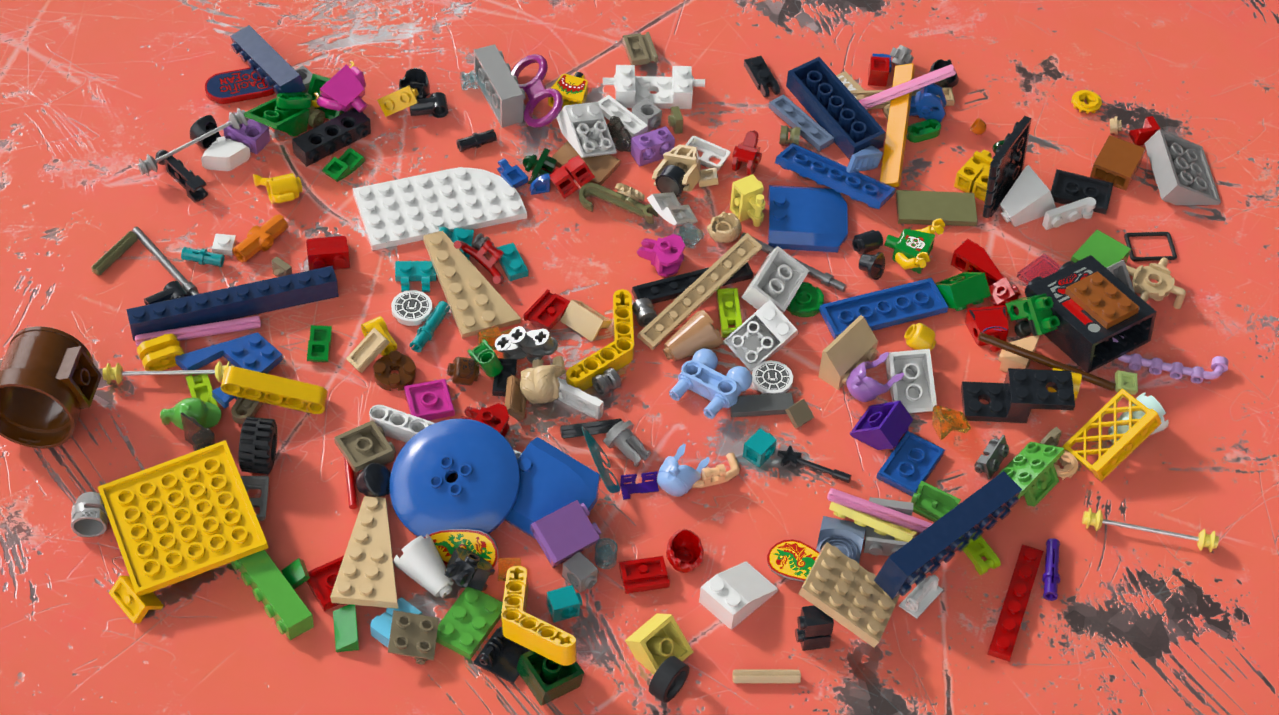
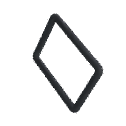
M1169 232L1126 233L1124 235L1127 247L1131 248L1129 255L1132 261L1161 260L1163 257L1168 260H1175L1177 258ZM1167 236L1173 256L1134 257L1129 237Z

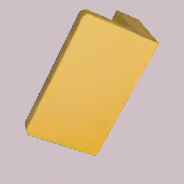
M120 576L109 592L133 623H141L149 610H161L164 606L153 592L143 596H136L130 576Z

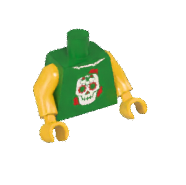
M939 218L933 221L932 226L923 229H903L899 238L888 235L885 246L894 249L893 261L897 262L904 270L911 269L921 274L923 268L927 265L926 262L930 261L929 255L933 249L935 232L938 235L943 234L945 223Z

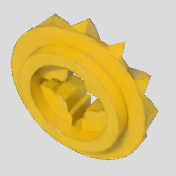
M1080 90L1073 94L1071 103L1074 109H1079V113L1084 111L1086 114L1089 112L1095 114L1096 110H1100L1102 100L1099 95L1092 91Z

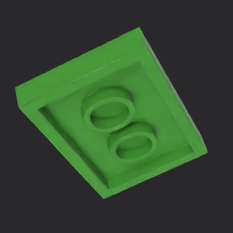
M470 587L465 588L439 623L436 642L471 660L500 620L503 602Z

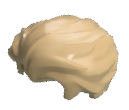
M722 212L711 219V224L707 226V231L714 241L729 243L739 237V234L742 232V225L735 214Z

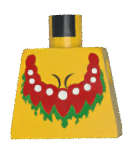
M575 72L573 76L562 74L551 87L562 94V108L565 105L586 102L588 81L581 72ZM548 97V105L552 107L554 105V98Z

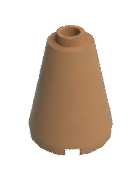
M704 310L697 311L664 344L663 352L669 360L678 361L693 356L699 349L706 348L711 350L722 345L721 334L718 329L715 330L712 324L714 322Z

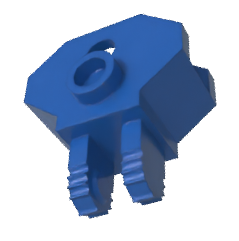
M933 83L916 92V96H911L909 116L918 115L919 118L926 120L935 119L941 122L946 114L944 107L947 104L943 89Z

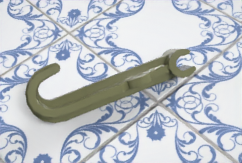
M587 183L580 189L579 201L584 208L591 212L594 210V207L590 201L586 200V197L593 195L643 217L648 224H654L653 215L658 217V213L651 204H642L599 184Z

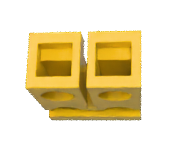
M987 150L982 152L976 151L973 157L957 172L954 187L966 193L972 191L976 198L985 202L990 163L993 160L991 158L992 154Z

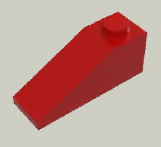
M967 238L954 251L951 265L961 272L985 273L988 286L1004 278L985 249Z

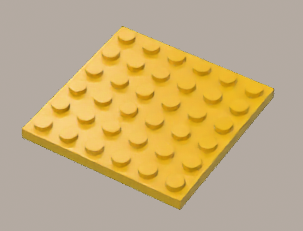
M226 440L98 486L136 596H143L269 548Z

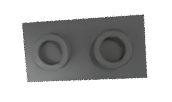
M1002 435L1000 440L998 438L991 439L983 451L984 455L981 454L975 463V471L978 473L986 472L988 479H991L994 473L998 471L1001 462L1009 453V446L1007 445L1005 435Z

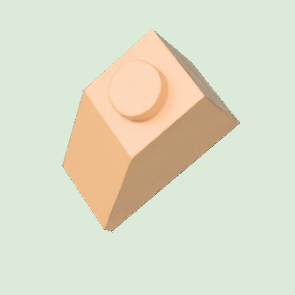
M1030 336L1009 343L1035 352L1039 336ZM1002 349L998 361H1001L999 370L1007 372L1008 368L1027 369L1031 360Z

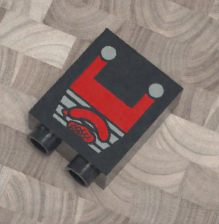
M1092 255L1075 263L1073 261L1066 262L1057 272L1045 278L1036 277L1025 288L1026 298L1045 293L1047 297H1052L1054 304L1051 311L1053 316L1058 317L1060 325L1057 326V329L1044 335L1087 373L1151 341L1157 311ZM1098 271L1137 304L1139 311L1137 314L1106 329L1065 294L1066 287Z

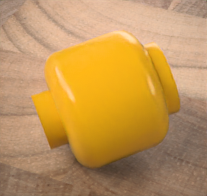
M922 323L912 324L905 333L906 344L913 350L930 349L931 351L936 345L935 332Z

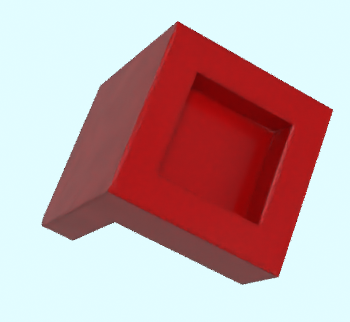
M871 56L868 69V85L887 86L890 58Z
M1153 116L1146 117L1143 128L1130 130L1129 136L1135 145H1145L1144 143L1160 127Z

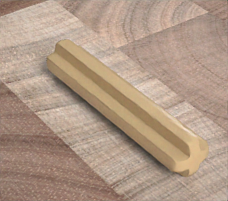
M735 669L732 673L733 683H800L801 672L798 669Z

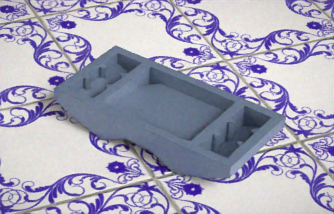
M823 516L816 550L820 552L822 547L828 542L859 564L866 527L859 526L854 522Z

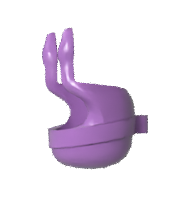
M889 352L881 354L873 362H863L851 371L846 380V385L850 394L860 402L872 401L876 396L888 392L895 382L903 378L904 373L896 374L883 385L873 378L866 376V370L885 362Z

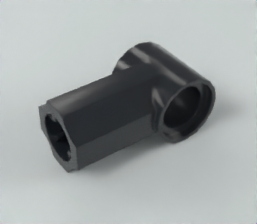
M441 92L433 93L429 98L417 99L418 103L410 106L411 116L432 114L436 118H442L448 114L446 95Z
M171 281L164 287L163 291L145 298L144 303L145 305L187 297L188 294L178 281Z

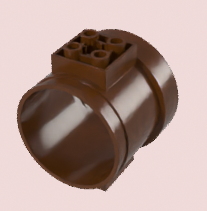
M42 326L22 329L13 336L4 358L0 360V435L14 443L32 448L56 447L70 439L79 419L80 409L90 408L102 377L93 364L90 352L78 339L61 330Z

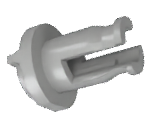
M622 420L607 432L603 442L608 448L616 446L628 459L633 461L635 467H638L639 462L642 459L645 461L650 456L651 451H647L643 443L632 432L634 424L630 420L627 422Z

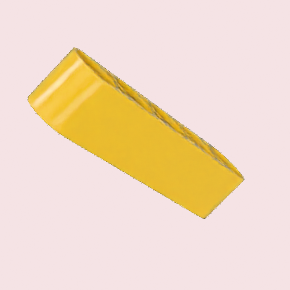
M235 366L225 368L221 384V390L225 394L311 414H321L325 411L328 394L324 387Z

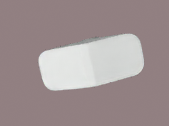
M225 136L218 137L204 151L201 158L202 166L208 170L231 171L249 160L251 155L250 148L241 142L226 139Z

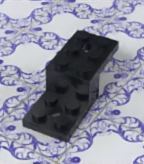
M1008 368L1004 383L962 381L961 384L964 421L1027 423L1031 409L1074 410L1075 408L1071 371ZM1052 387L1057 392H1049L1046 388ZM985 399L989 404H981L979 400Z

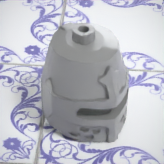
M87 492L81 494L72 506L71 528L73 532L80 537H95L103 534L107 529L108 515L100 493Z

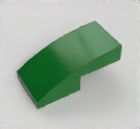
M349 147L339 159L334 157L322 169V172L337 182L353 173L365 162V159Z
M311 325L307 361H329L332 326Z

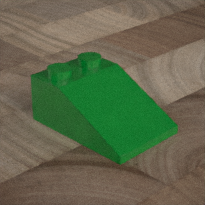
M276 98L244 112V117L270 126L273 129L286 132L290 136H298L307 131L310 109H282L276 106Z

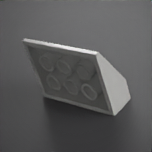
M1161 129L1144 143L1160 197L1163 201L1174 205H1219L1221 203L1202 146Z

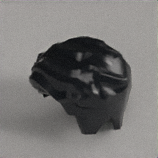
M411 68L407 70L404 78L399 81V90L409 85L411 88L418 90L419 95L416 99L426 98L430 94L428 77L422 69Z

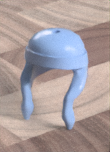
M686 444L678 448L674 457L668 456L665 459L657 476L659 487L666 493L676 497L688 493L693 484L700 480L702 469L709 463V457L699 463L696 470L687 465H679L678 460L684 455Z

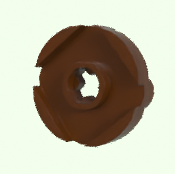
M391 351L389 354L378 359L373 366L375 382L384 390L391 391V388H398V391L404 390V386L412 385L415 381V363L411 358L401 354L399 351ZM392 370H398L399 373H398V374H397V373L391 374V371H392Z

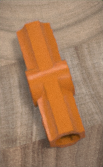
M278 214L261 227L258 225L252 227L247 234V238L232 249L233 254L238 261L243 263L260 250L267 251L273 245L274 239L289 228L288 223L282 215Z

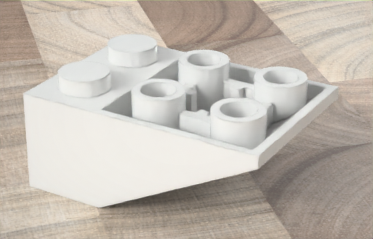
M599 102L565 105L556 117L561 132L582 158L617 153Z
M769 300L723 341L750 371H753L756 365L766 361L799 333L796 327Z

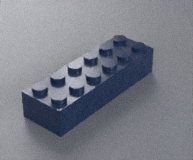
M820 57L788 71L786 87L816 122L834 137L835 144L849 160L853 154L871 145L877 149L883 147L886 132Z

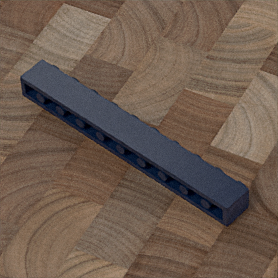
M333 266L126 310L133 341H135V336L139 334L233 320L339 297L338 285Z

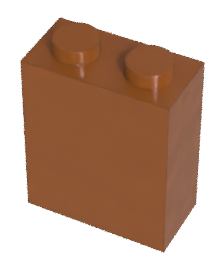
M1109 135L1093 164L1090 177L1114 183V187L1126 191L1142 162L1145 148Z

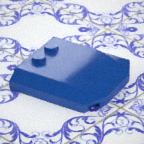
M769 185V246L773 248L778 246L781 249L838 253L840 246L846 241L848 236L847 203L840 193L829 188Z
M536 437L527 445L518 458L520 468L519 493L514 507L505 521L536 540L530 530L531 524L560 508L578 500L579 504L584 503L590 512L598 501V488L601 476L579 461Z

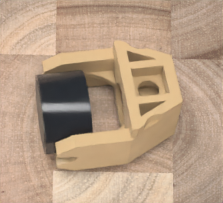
M679 144L671 151L663 154L664 159L654 170L652 179L655 180L653 185L661 193L674 192L676 197H679L683 191H692L701 178V164L697 147Z

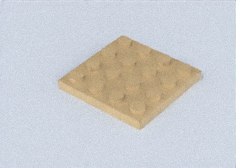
M828 542L822 547L798 593L872 647L879 643L900 597L899 594L892 600L874 581L876 577L874 573L864 569L857 561L850 559L837 547L830 545Z

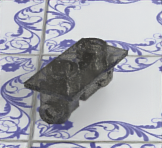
M612 116L607 126L615 148L621 152H631L632 136L624 128L621 119Z

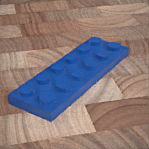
M794 143L782 151L775 160V163L783 169L794 171L799 176L812 179L819 185H825L832 188L835 192L850 196L853 200L864 202L871 208L880 209L894 195L896 188L860 172L849 173L846 171V166Z
M928 278L822 304L819 307V311L835 340L860 315L865 318L871 330L874 331L946 313L948 306L933 279Z

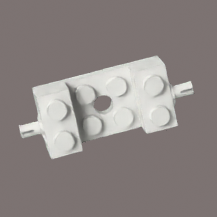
M616 65L614 78L603 77V85H614L615 100L625 108H632L647 98L659 109H671V107L679 106V109H691L694 87H705V79H694L691 66H672V77L635 76V65Z

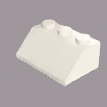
M777 246L766 257L741 298L757 310L767 301L771 300L784 313L810 270Z

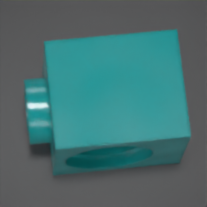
M759 429L744 443L742 457L760 468L775 453L777 439L772 434Z
M573 585L547 592L546 605L553 623L580 615V606L583 605L582 598L579 592H575Z

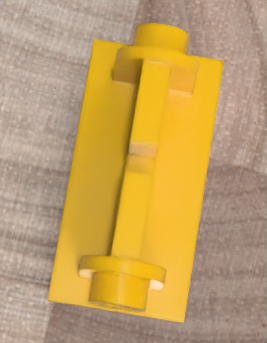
M409 85L379 98L377 101L385 117L418 103L416 97L419 93L416 88L413 89Z

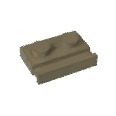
M646 32L645 35H641V33L623 35L622 41L631 65L650 64L651 61L658 63V56L649 32Z

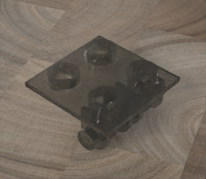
M183 412L181 413L185 440L193 445L194 451L215 444V435L212 430L201 426L195 418L188 417Z

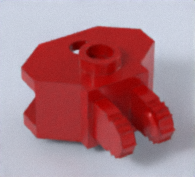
M755 130L748 131L744 141L735 146L732 156L734 157L732 171L739 170L742 162H747V175L754 174L762 157V153H760L761 147H757L759 134Z
M500 403L487 408L481 407L480 410L467 406L464 411L466 416H461L460 418L485 423L497 430L504 438L509 431L508 410L505 405Z

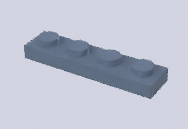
M784 94L769 102V108L790 127H800V135L818 151L834 143V137Z

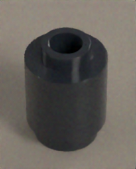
M874 230L855 235L852 241L854 250L859 254L879 249L883 245L882 234Z

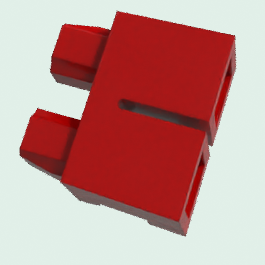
M579 155L571 158L566 164L557 168L549 175L564 199L579 189L574 180L582 187L595 178Z

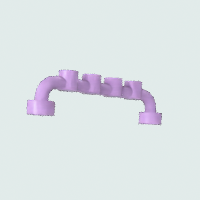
M1137 353L1131 355L1124 354L1117 358L1122 362L1129 363L1128 367L1131 370L1138 371L1141 369V366L1149 367V372L1155 375L1161 374L1162 370L1170 372V377L1173 379H1181L1183 375L1191 376V382L1197 384L1202 383L1203 379H1217L1223 372L1228 370L1229 364L1227 358L1216 356L1212 359L1211 363L1213 371L1209 372L1204 371L1199 366L1193 368L1185 367L1180 362H1173L1171 364L1163 362L1160 358H1142Z

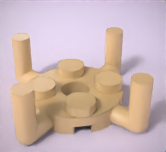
M1163 257L1158 264L1149 263V266L1143 267L1141 265L1137 269L1126 265L1129 275L1133 276L1134 291L1140 293V298L1147 302L1148 298L1161 301L1164 297L1173 293L1177 295L1173 304L1174 308H1181L1186 291L1174 285V277H1171V272L1167 269V258ZM1150 279H1155L1157 283L1151 282Z

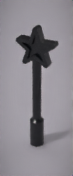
M791 445L787 451H778V456L782 458L781 466L790 464L796 468L797 463L830 474L833 478L847 483L851 480L852 475L801 459L802 453L793 452Z

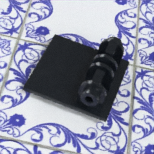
M499 627L473 664L513 684L520 675L516 670L520 656L531 650L504 637L502 627Z

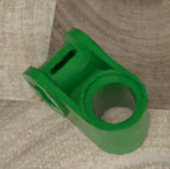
M485 339L481 340L482 343L474 349L467 350L470 357L475 360L476 364L479 365L487 376H497L503 370L502 363Z

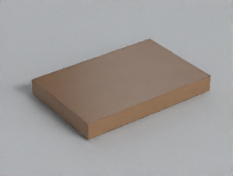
M567 141L552 158L557 160L555 166L560 168L568 160L579 154ZM579 155L595 176L588 183L602 185L620 166L621 160L611 155L582 158Z

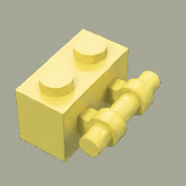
M753 174L733 182L730 210L740 222L751 218L753 225L759 227L764 218V213L762 212L765 208L764 187L762 182L758 181Z

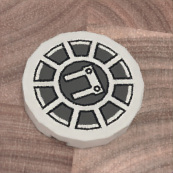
M417 290L401 292L394 297L391 303L393 317L400 324L407 326L422 324L423 321H427L432 313L431 299L425 293Z
M779 361L761 362L752 371V386L761 394L786 393L792 388V371Z

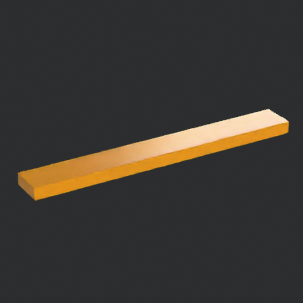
M913 63L895 66L892 87L914 79L915 66ZM912 92L890 101L880 182L891 187H898L901 183Z

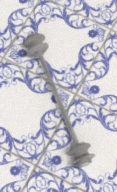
M237 108L236 114L229 112V122L157 159L148 154L146 155L147 159L144 161L139 158V163L137 164L139 171L142 175L146 174L149 176V171L157 172L158 162L230 125L237 130H240L241 124L247 126L249 118L244 117L245 110L241 111Z

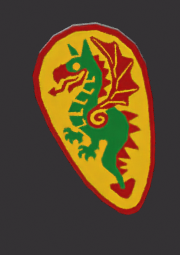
M449 529L429 534L443 562L448 564L454 549L458 547L473 551L491 563L492 567L497 564L499 557L497 544L485 532L471 529Z
M793 539L783 540L776 543L769 550L767 563L775 574L791 580L805 582L820 552L801 541Z

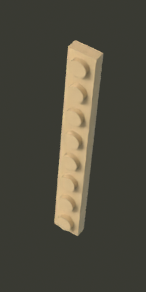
M748 233L745 234L641 330L637 337L651 350L655 349L761 250L762 245Z

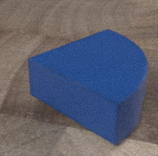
M549 173L539 176L532 182L529 188L531 195L550 192Z

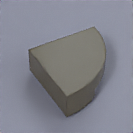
M1056 426L1040 443L1057 446L1062 431Z

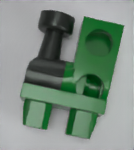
M1046 293L1027 298L1022 297L1005 303L1011 321L1022 318L1028 319V321H1019L1015 325V333L1021 338L1029 336L1031 332L1033 336L1042 335L1057 329V326L1060 325L1058 317L1053 316L1051 311L1054 304L1052 297H1047ZM1014 305L1018 308L1019 315L1015 314Z

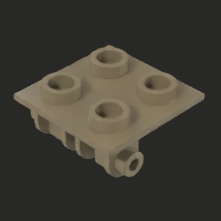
M393 610L388 653L414 657L416 663L420 665L425 664L427 660H434L439 618Z

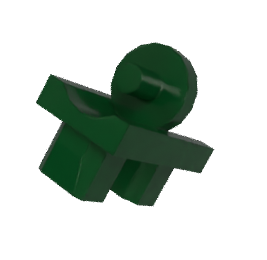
M544 148L539 160L534 154L524 157L522 163L527 172L532 171L528 184L531 185L536 178L549 173L542 168L550 172L553 171L557 160L548 156L550 150Z

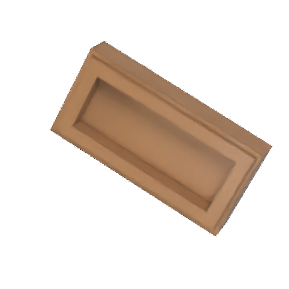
M511 375L507 378L505 406L510 416L521 421L525 418L526 398L520 390L521 380Z

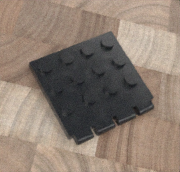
M1024 115L1020 122H1016L1013 132L1011 134L1008 133L1004 144L998 146L995 156L990 163L983 217L985 218L993 216L1023 171L1032 119Z

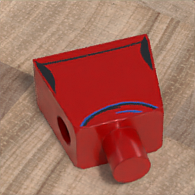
M1006 305L968 308L965 324L978 346L989 345L992 352L1001 350L977 339L979 333L982 332L1006 341L1009 332Z

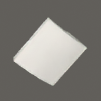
M674 192L652 194L647 198L655 211L674 226L698 222L690 206L681 205Z

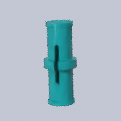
M183 247L181 252L182 260L198 262L199 265L210 264L222 267L225 260L224 254L208 252L207 249L197 250Z

